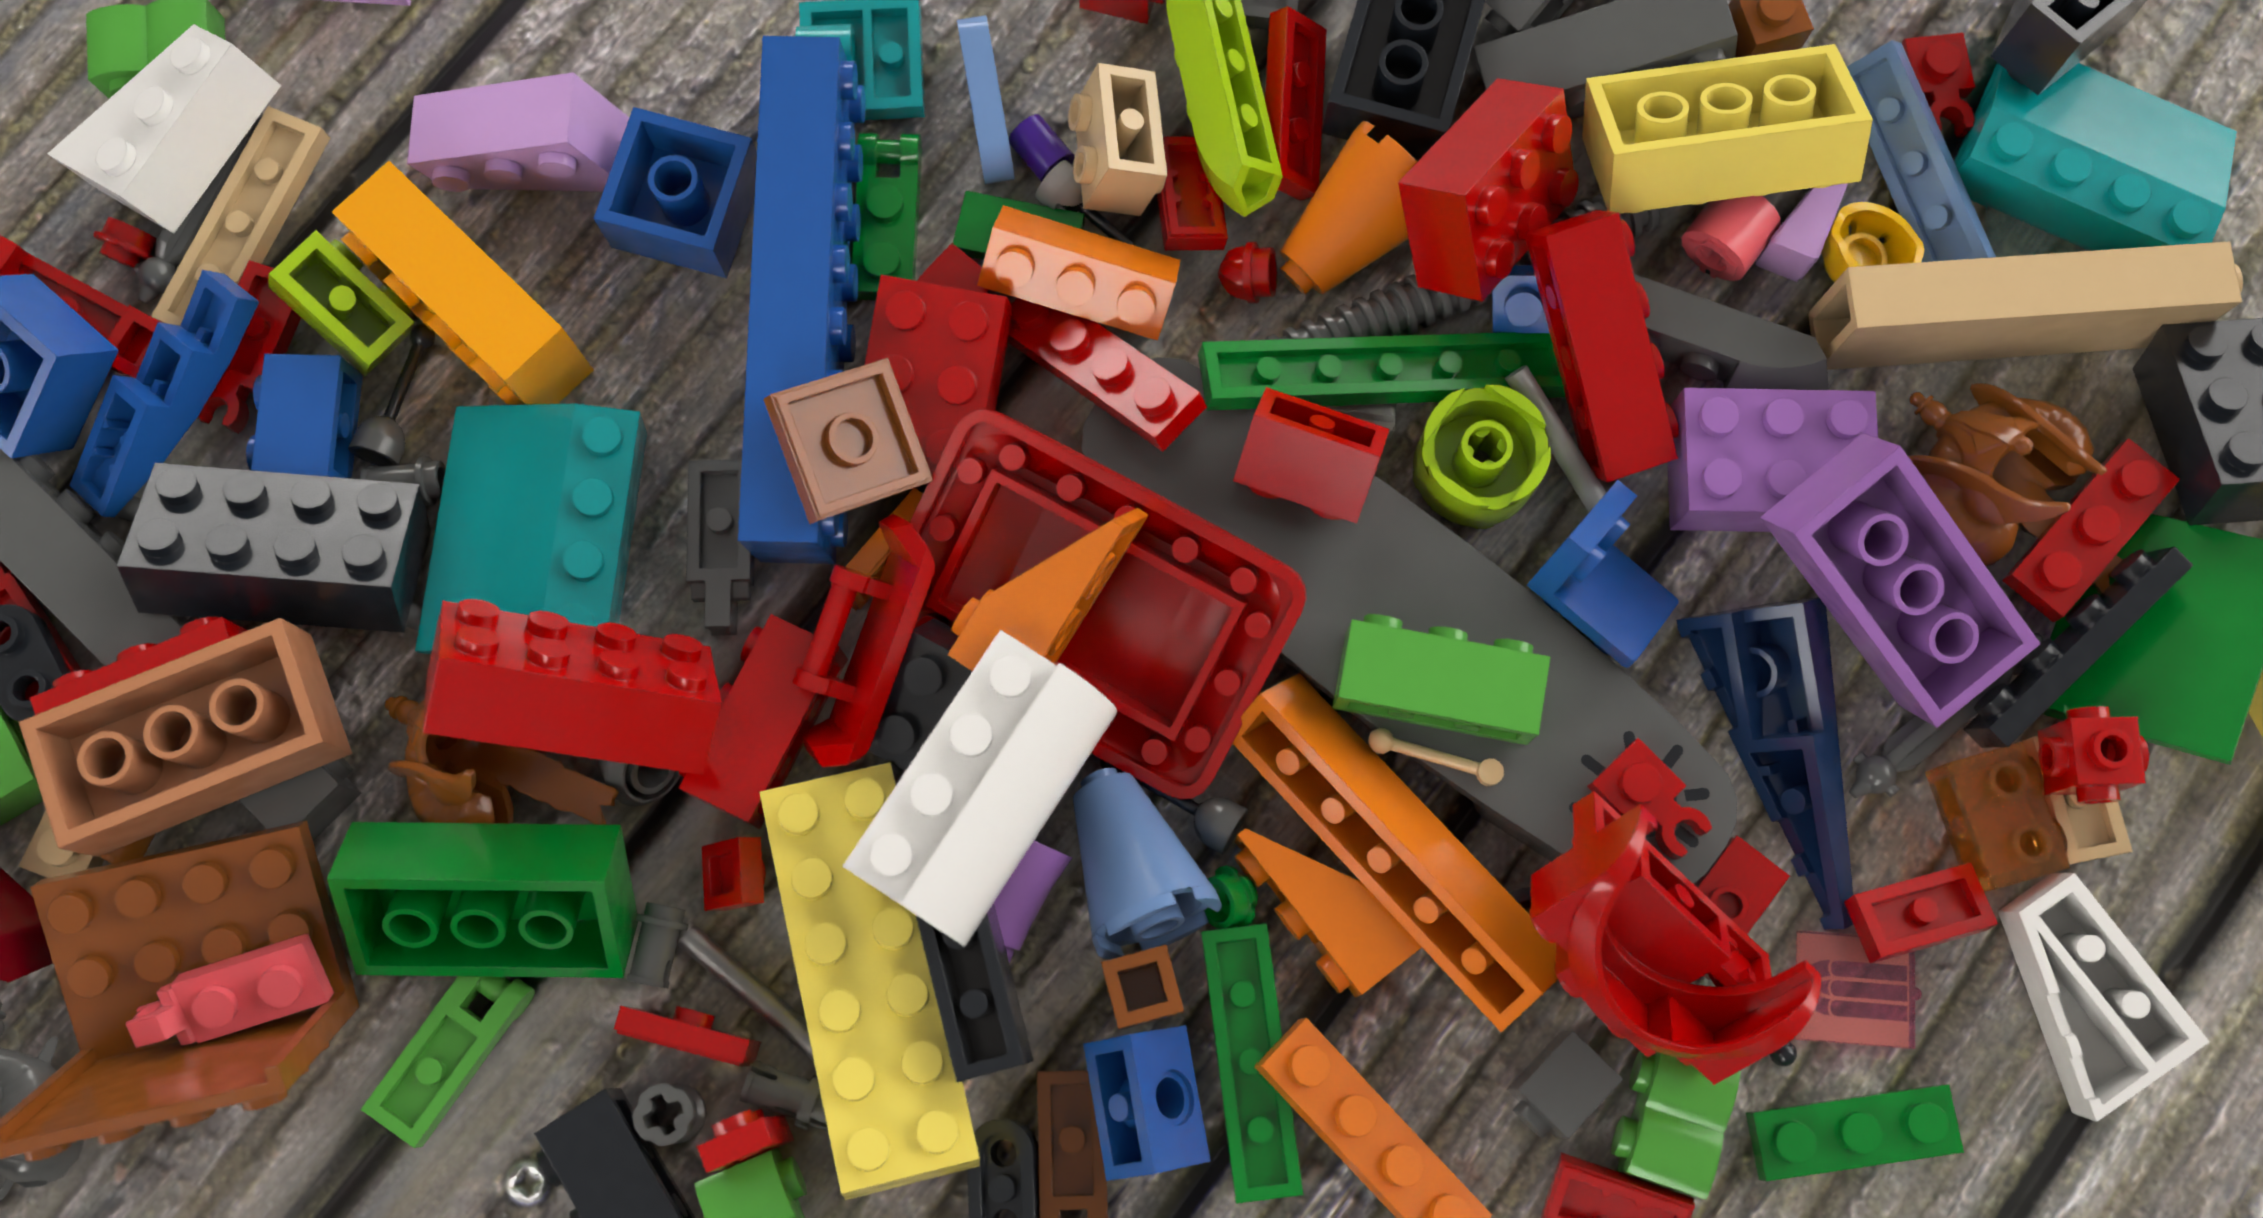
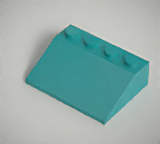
M1997 62L1974 114V125L1965 135L1954 160L1971 201L2084 251L2212 243L2227 205L2237 131L2080 63L2076 64L2037 96L2027 86L2011 78L2007 70Z
M576 403L456 406L415 648L417 653L431 654L442 600L459 603L464 599H479L493 603L501 611L529 615V613L534 611H549L562 615L571 623L594 627L606 622L619 624L647 439V431L640 411Z

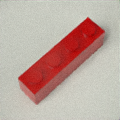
M1593 210L1526 232L1525 237L1578 447L1596 477L1608 483L1678 459L1674 439L1679 435L1678 422L1671 406L1664 402L1659 381L1664 377V363L1656 345L1650 343L1645 319L1650 315V305L1643 286L1635 281L1630 257H1633L1635 254V242L1628 224L1621 220L1619 212Z

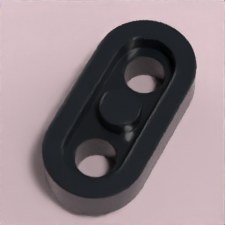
M5 604L0 605V634L6 627L10 626L11 636L5 644L0 645V705L9 717L20 722L35 716L31 701H27L25 697L26 689L32 682L38 681L39 690L37 694L54 688L53 682L57 678L71 672L45 621L39 615L20 606Z
M1010 1118L994 1119L982 1124L974 1132L980 1166L967 1169L969 1218H999L1005 1209L1013 1211L1017 1218H1040L1039 1149L1034 1133L1024 1123ZM1003 1140L1013 1143L1016 1149V1158L1009 1166L1002 1164L997 1157V1148Z

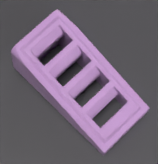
M1848 183L1832 185L1826 188H1810L1770 238L1769 243L1755 262L1756 265L1795 282L1803 279L1819 259Z

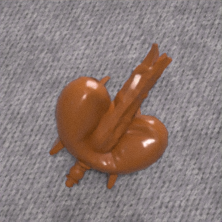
M1986 383L1971 384L1970 390L1979 406L1969 411H1960L1952 414L1950 411H1947L1946 406L1942 402L1933 400V395L1925 398L1921 392H1914L1909 398L1910 404L1917 407L1914 414H1920L1925 424L1933 426L1937 431L1936 437L1938 441L1930 450L1928 456L1911 455L1908 457L1986 567L1995 564L2012 549L2019 529L2018 526L2021 527L2023 532L2031 534L2037 540L2057 516L2070 510V503L2055 502L2047 494L2046 490H2061L2071 486L2076 482L2080 474H2085L2087 470L2099 475L2107 472V469L2093 458L2094 447L2086 427L2069 411L2048 401L2017 398L1997 386ZM2117 555L2091 584L2100 595L2110 586L2109 577H2112L2111 572L2122 561Z
M405 696L386 699L384 705L386 710L389 711V716L392 719H397L401 724L407 725L406 733L409 737L405 750V760L391 761L388 763V770L397 776L406 778L411 804L416 817L422 823L511 824L514 809L511 796L506 787L512 786L517 792L547 803L556 810L572 812L590 821L592 824L607 825L601 806H615V798L619 794L616 788L598 782L576 771L566 769L562 761H554L533 749L422 733L425 699L420 703L415 700H409Z

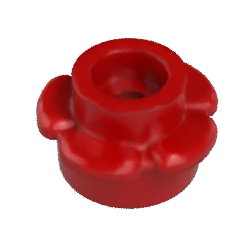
M112 217L107 218L101 232L94 231L93 234L94 238L103 242L99 251L100 254L133 269L141 259L146 260L153 257L151 253L157 240L151 234Z

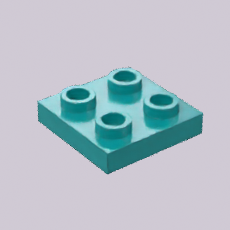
M920 0L799 2L800 26L796 27L795 36L840 37L847 61H856L858 85H863L865 89V120L925 117Z

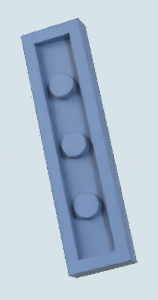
M1891 40L1847 66L1873 118L1869 138L1871 150L1900 216L1911 225L1923 242L1924 255L1922 262L1996 257L1902 43Z

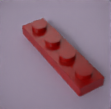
M1019 298L1011 303L1014 309L1008 343L1162 452L1207 408L1199 391L1097 322Z

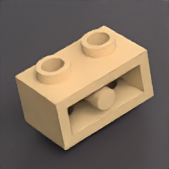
M1098 63L1082 92L1074 94L1069 107V128L1072 131H1076L1078 148L1073 164L1074 180L1076 183H1081L1083 209L1141 216L1154 195L1162 191L1167 177L1156 72Z

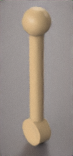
M1377 728L1369 735V746L1376 753L1384 754L1392 750L1476 775L1477 780L1485 786L1496 785L1504 776V768L1496 759L1489 758L1479 763L1394 738L1393 734L1385 728Z

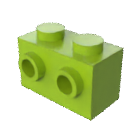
M315 230L269 273L268 288L366 377L410 334L414 325V321L408 316L411 310L388 286L383 284L378 288L360 271L363 267L360 260L345 245L336 239L329 243Z

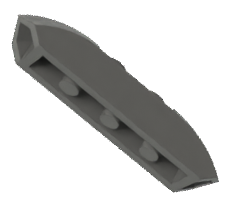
M1634 274L1635 281L1643 286L1649 300L1650 315L1645 319L1650 343L1656 345L1662 360L1680 366V370L1684 374L1699 380L1723 381L1724 388L1829 390L1827 358L1815 337Z

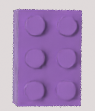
M1684 388L1670 405L1675 413L1679 427V435L1674 439L1678 459L1667 462L1670 530L1770 532L1760 518L1763 514L1862 433L1878 438L1876 392Z

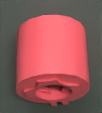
M1749 196L1708 202L1681 237L1682 247L1693 262L1700 267L1699 270L1703 273L1706 272L1710 277L1714 279L1718 277L1729 281L1741 280L1767 246L1770 238L1781 226V218L1776 208L1764 196Z

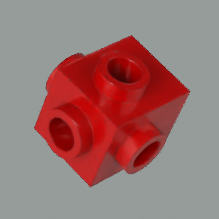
M2105 706L2074 708L2066 711V720L2037 731L2039 743L2038 758L2042 770L2044 795H2076L2077 804H2105L2121 801L2120 791L2146 783L2145 772L2149 764V749L2146 740L2140 735L2138 716L2110 717V709Z

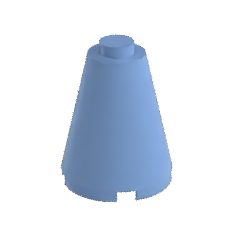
M1104 768L1087 775L1080 783L1082 788L1073 796L1092 941L1098 956L1104 959L1124 956L1121 946L1139 942L1142 951L1165 944L1170 945L1202 928L1208 923L1204 910L1209 907L1218 913L1222 907L1218 894L1134 776L1130 773H1118L1115 768Z

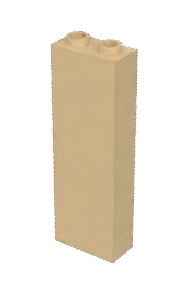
M2230 241L1848 267L1808 312L1811 336L1816 338L1827 358V370L2147 348L2162 325L2216 321L2242 302L2243 276L2239 266L2234 263Z

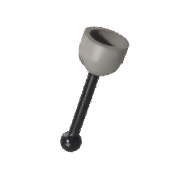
M1067 160L1058 163L1047 174L1036 190L1035 198L1044 206L1051 209L1058 208L1083 213L1089 221L1109 238L1137 246L1097 210L1083 209L1081 183L1075 182L1073 165Z

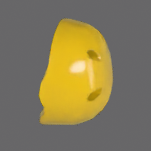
M1854 202L1842 207L1835 216L1821 255L1825 270L1835 283L1848 267L1922 262L1924 246L1911 225L1898 213L1875 203ZM1849 225L1851 226V235H1850V236H1849ZM1879 238H1884L1885 243L1882 244Z

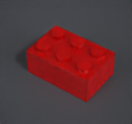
M1497 78L1400 179L1398 186L1418 287L1483 302L1500 281L1510 274L1515 264L1529 250L1525 233L1551 225L1559 214L1572 204L1577 195L1579 177L1573 167L1570 143L1572 122L1570 117L1567 116L1564 88Z
M881 274L864 365L885 358L889 359L932 475L954 428L962 417L978 410L990 409L995 411L1014 307L1006 296Z

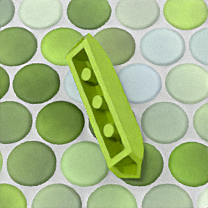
M1166 0L1169 26L1175 47L1174 57L1180 70L1187 101V115L1192 123L1196 148L1202 168L1218 196L1231 209L1245 217L1275 198L1283 175L1242 1Z

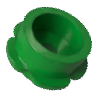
M1225 865L1217 868L1215 876L1207 879L1215 888L1222 907L1218 913L1209 907L1204 910L1208 923L1218 929L1234 928L1237 925L1238 927L1249 926L1254 920L1255 908L1258 903V893L1254 883L1247 876L1238 874V870L1233 866Z

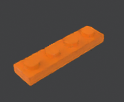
M1307 1018L1298 1019L1254 1066L1396 1218L1492 1217V1214Z

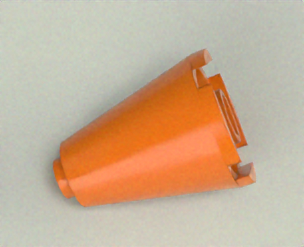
M1361 122L1352 132L1279 251L1286 261L1280 268V271L1305 295L1312 288L1322 295L1409 239L1398 182L1417 161L1389 135H1386L1379 143L1367 136L1375 127L1369 122Z

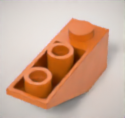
M1246 828L1237 835L1234 842L1241 851L1234 856L1235 861L1257 888L1265 882L1282 902L1274 908L1276 914L1297 940L1307 935L1323 955L1315 963L1326 980L1339 994L1346 988L1350 990L1354 997L1364 994L1422 948L1361 881Z

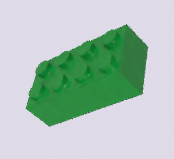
M351 822L327 877L356 975L623 978L638 925L636 920L637 908L621 825Z

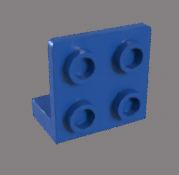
M1617 480L1528 582L1527 586L1539 595L1548 607L1560 613L1590 638L1601 652L1611 656L1623 667L1629 668L1648 646L1676 608L1679 601L1671 592L1613 545L1630 526L1631 523L1623 518L1622 514L1637 497L1635 493Z

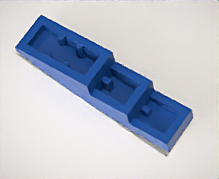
M202 270L181 325L158 322L136 378L112 376L69 485L102 517H115L149 480L154 464L163 463L199 416L231 363L259 301L227 275Z

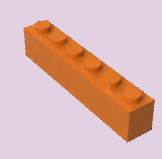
M1300 673L1258 695L1241 716L1243 724L1233 745L1500 1032L1504 1031L1558 980L1554 969L1556 963V943H1549L1538 933L1527 911Z

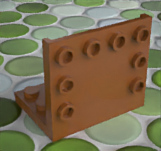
M307 820L40 880L30 887L80 1052L0 1119V1159L24 1154L26 1161L42 1160L65 1151L75 1141L97 1137L99 1144H111L138 1134L145 1128V1125L169 1120L171 1127L174 1128L189 1126L211 1117L218 1108L241 1103L245 1111L258 1110L274 1105L288 1096L287 1091L300 1076L310 1070V1064L322 1051L330 1046L329 1042L360 1007ZM309 934L334 991L328 1003L199 1044L196 1041L192 1044L181 1046L177 1036L174 1035L167 1040L136 1048L125 1023L132 1020L137 1014L136 1009L138 1007L159 1001L156 992L159 991V988L172 983L180 973L293 937Z

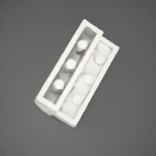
M1000 630L843 864V867L965 947L1117 714L1116 707L1100 691L1061 663L1058 665L1053 664Z

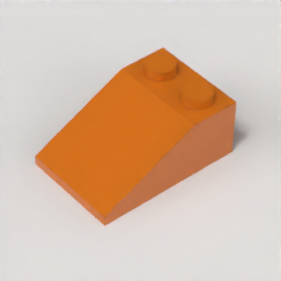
M1136 508L1109 521L995 591L989 589L980 601L974 597L971 598L961 610L951 628V631L959 637L948 653V656L973 671L999 631L1002 630L1053 664H1056L1149 515Z

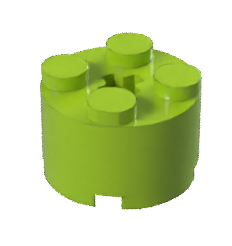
M1485 385L1484 388L1468 390L1463 388L1446 396L1438 403L1429 416L1414 452L1412 480L1427 504L1445 519L1476 529L1493 527L1495 524L1511 518L1521 510L1544 478L1551 460V446L1549 447L1545 430L1546 423L1541 412L1524 395L1501 385ZM1479 450L1486 452L1490 456L1483 463L1473 457Z

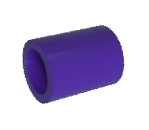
M1039 114L1029 116L1019 123L1008 138L1011 147L1041 182L1061 161L1067 160L1071 165L1074 162L1075 155Z

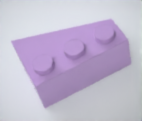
M573 72L416 95L413 102L407 164L430 178L432 184L437 188L452 192H463L469 189L603 192L629 117Z

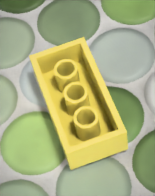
M1832 44L1586 78L1582 139L1607 211L1619 212V214L1639 213L1652 209L1689 204L1700 205L1712 201L1749 196H1765L1771 193L1808 188H1826L1832 185L1860 182L1862 180L1873 118L1836 45Z

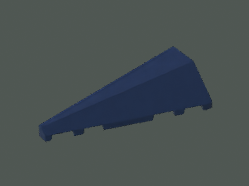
M1819 597L1767 603L1676 620L1681 637L1690 639L1705 670L1700 676L1707 690L1715 691L1732 725L1728 733L1771 822H1779L1795 854L1791 859V863L1798 877H1806L1823 912L1819 920L1824 930L1846 929L1852 926L1853 922L1844 904L1845 900L1853 896L1826 606Z

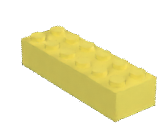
M891 762L759 792L840 1191L845 1200L980 1166L979 1153L963 1082H956L916 915L843 867V864L896 787Z

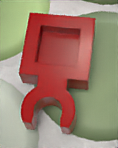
M1964 33L1905 38L1902 41L1903 48L1940 131H1942L1940 117H1944L1954 124L1956 137L1963 138L1972 129L1975 120L1972 108L1966 101L1961 99L1966 98L1975 88Z
M1640 738L1629 744L1587 786L1592 792L1595 791L1621 816L1642 804L1657 818L1655 832L1657 844L1661 851L1672 859L1678 860L1688 853L1684 845L1679 843L1675 837V827L1678 823L1689 825L1699 836L1707 834L1712 829V825L1704 813L1692 807H1681L1674 800L1687 785Z

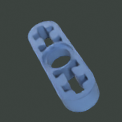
M987 16L958 19L957 26L985 184L1015 180Z

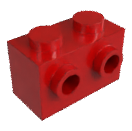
M1266 387L1254 413L1233 481L1248 486L1251 491L1259 496L1270 499L1283 498L1307 506L1315 514L1330 520L1344 519L1357 524L1390 429Z

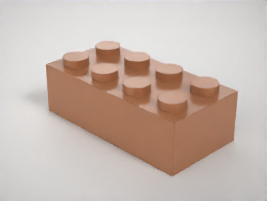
M282 618L19 722L58 849L96 857L352 754L312 635Z

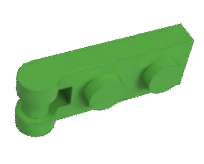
M457 976L360 1110L411 1147H423L509 1026L528 1007L535 995V990L519 978L511 982L506 977ZM479 993L494 1003L483 1019L468 1009V1006Z

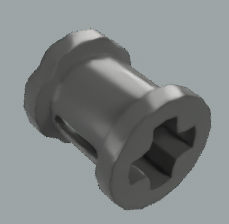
M662 1083L651 1086L641 1093L632 1117L634 1128L642 1139L652 1141L658 1146H667L688 1142L697 1136L705 1125L707 1110L701 1094L693 1087L679 1083ZM666 1102L680 1103L682 1105L683 1113L674 1119L675 1127L673 1125L661 1126L658 1121L657 1115L666 1110Z

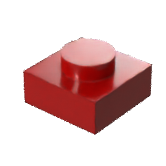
M736 837L701 846L704 911H728L764 903L763 885L766 878V869L762 860L761 837Z

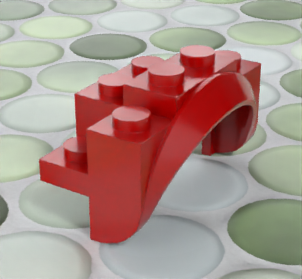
M1593 791L1573 804V848L1531 875L1530 918L1535 929L1546 941L1556 943V963L1554 969L1561 986L1572 997H1581L1615 1036L1621 1039H1628L1646 1057L1656 1052L1674 1056L1682 1064L1694 1066L1713 1085L1789 1043L1807 1025L1816 1009L1821 991V974L1805 959L1790 969L1772 977L1769 955L1645 839L1647 834L1657 828V818L1642 804L1621 816ZM1708 973L1715 986H1702L1690 983Z

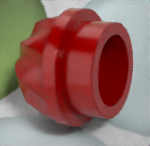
M1253 241L1228 250L1218 269V278L1230 296L1246 300L1248 304H1257L1260 297L1275 296L1277 289V259L1273 247L1259 248L1258 243Z

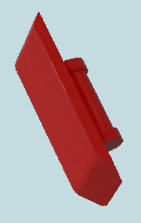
M894 513L879 522L880 529L890 549L880 579L841 565H834L829 579L832 585L804 662L802 666H797L792 683L800 688L836 698L830 717L801 734L806 751L821 767L847 766L862 758L870 749L934 576L935 562L927 544L912 523ZM857 592L873 596L844 679L827 675Z

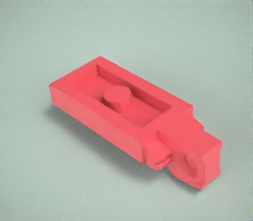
M303 934L180 973L172 983L159 988V991L156 992L159 1001L138 1007L136 1009L137 1014L132 1020L127 1021L125 1025L136 1048L167 1040L174 1035L177 1036L181 1046L192 1044L196 1041L199 1044L328 1003L334 991L309 934Z

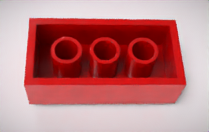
M464 599L459 603L442 600L427 671L422 733L703 775L722 701L711 647L702 645L700 641L690 636L669 634L664 638L637 634L630 627L618 623L606 622L594 627L571 623L562 615L549 611H534L529 613V615L501 611L493 603L479 599Z

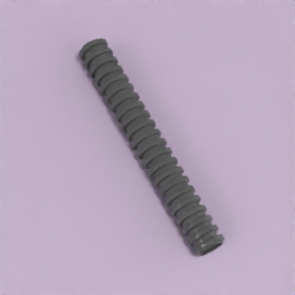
M1602 194L1593 197L1592 203L1584 200L1576 204L1575 210L1569 207L1564 209L1552 224L1593 210L1607 211ZM1660 209L1645 210L1639 213L1620 214V218L1628 224L1633 238L1641 235L1642 230L1650 232L1658 228ZM1529 250L1515 266L1532 265ZM1412 274L1404 278V285L1395 281L1387 285L1385 293L1380 289L1374 290L1370 293L1369 300L1360 296L1352 301V307L1350 308L1345 304L1339 305L1335 308V314L1332 316L1325 311L1317 316V322L1315 323L1310 319L1304 320L1300 323L1299 330L1296 331L1290 326L1282 331V337L1278 338L1275 334L1267 336L1265 340L1400 336L1401 332L1411 335L1417 332L1419 324L1425 328L1435 324L1436 317L1446 320L1452 317L1454 309L1462 313L1469 310L1470 302L1478 306L1487 302V297L1481 302L1420 288L1417 285L1416 275Z

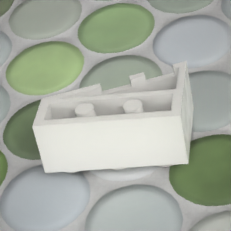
M193 24L47 154L99 191L174 234L281 85L232 43Z

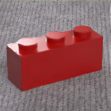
M770 614L763 628L756 626L751 631L740 654V660L745 662L733 685L726 683L720 689L722 705L704 773L699 775L679 772V775L684 777L679 789L693 798L759 830L761 829L765 817L759 792L783 786L804 746L801 734L814 726L829 697L800 688L792 683L797 666H802L813 637L812 633ZM837 646L827 674L839 678L848 661L840 646Z

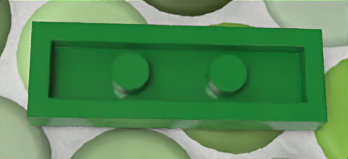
M1949 1084L1745 1112L1758 1179L1761 1181H1773L1964 1153Z

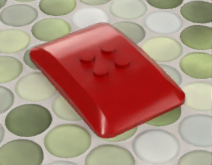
M990 409L978 410L962 417L954 428L932 474L933 481L928 483L910 520V523H912L927 544L935 562L934 576L914 629L933 618L952 627L957 616L971 598L974 597L980 601L989 589L995 591L1109 521L1136 508L1141 509L1149 516L1055 665L1061 663L1079 675L1108 698L1117 709V714L1091 754L1126 773L1132 774L1135 778L1168 796L1177 799H1192L1204 793L1217 775L1243 724L1241 716L1258 697L1304 610L1307 595L1306 586L1301 576L1287 564L1204 518L1000 412Z

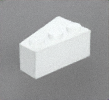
M2050 873L1998 911L2073 1114L2098 1122L2210 1042L2075 873Z

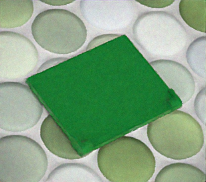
M2151 514L2118 552L2117 556L2123 560L2139 549L2150 552L2175 546L2194 566L2042 715L2065 720L2067 719L2066 711L2070 709L2091 706L2109 707L2110 717L2138 716L2139 732L2146 742L2231 765L2263 671V539L2203 525L2189 526L2186 521ZM2109 577V585H2111L2115 579ZM2090 585V587L2079 598V600L2068 611V613L2078 603H2080L2088 596L2092 594H2098L2100 596L2096 588ZM2067 614L2055 622L2050 636L2053 641L2070 625L2065 620Z

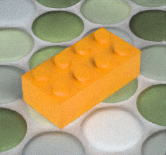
M387 161L332 211L349 230L340 240L384 285L388 286L407 305L424 325L431 331L433 330L469 369L475 371L506 405L559 404L594 371L565 330L390 161Z

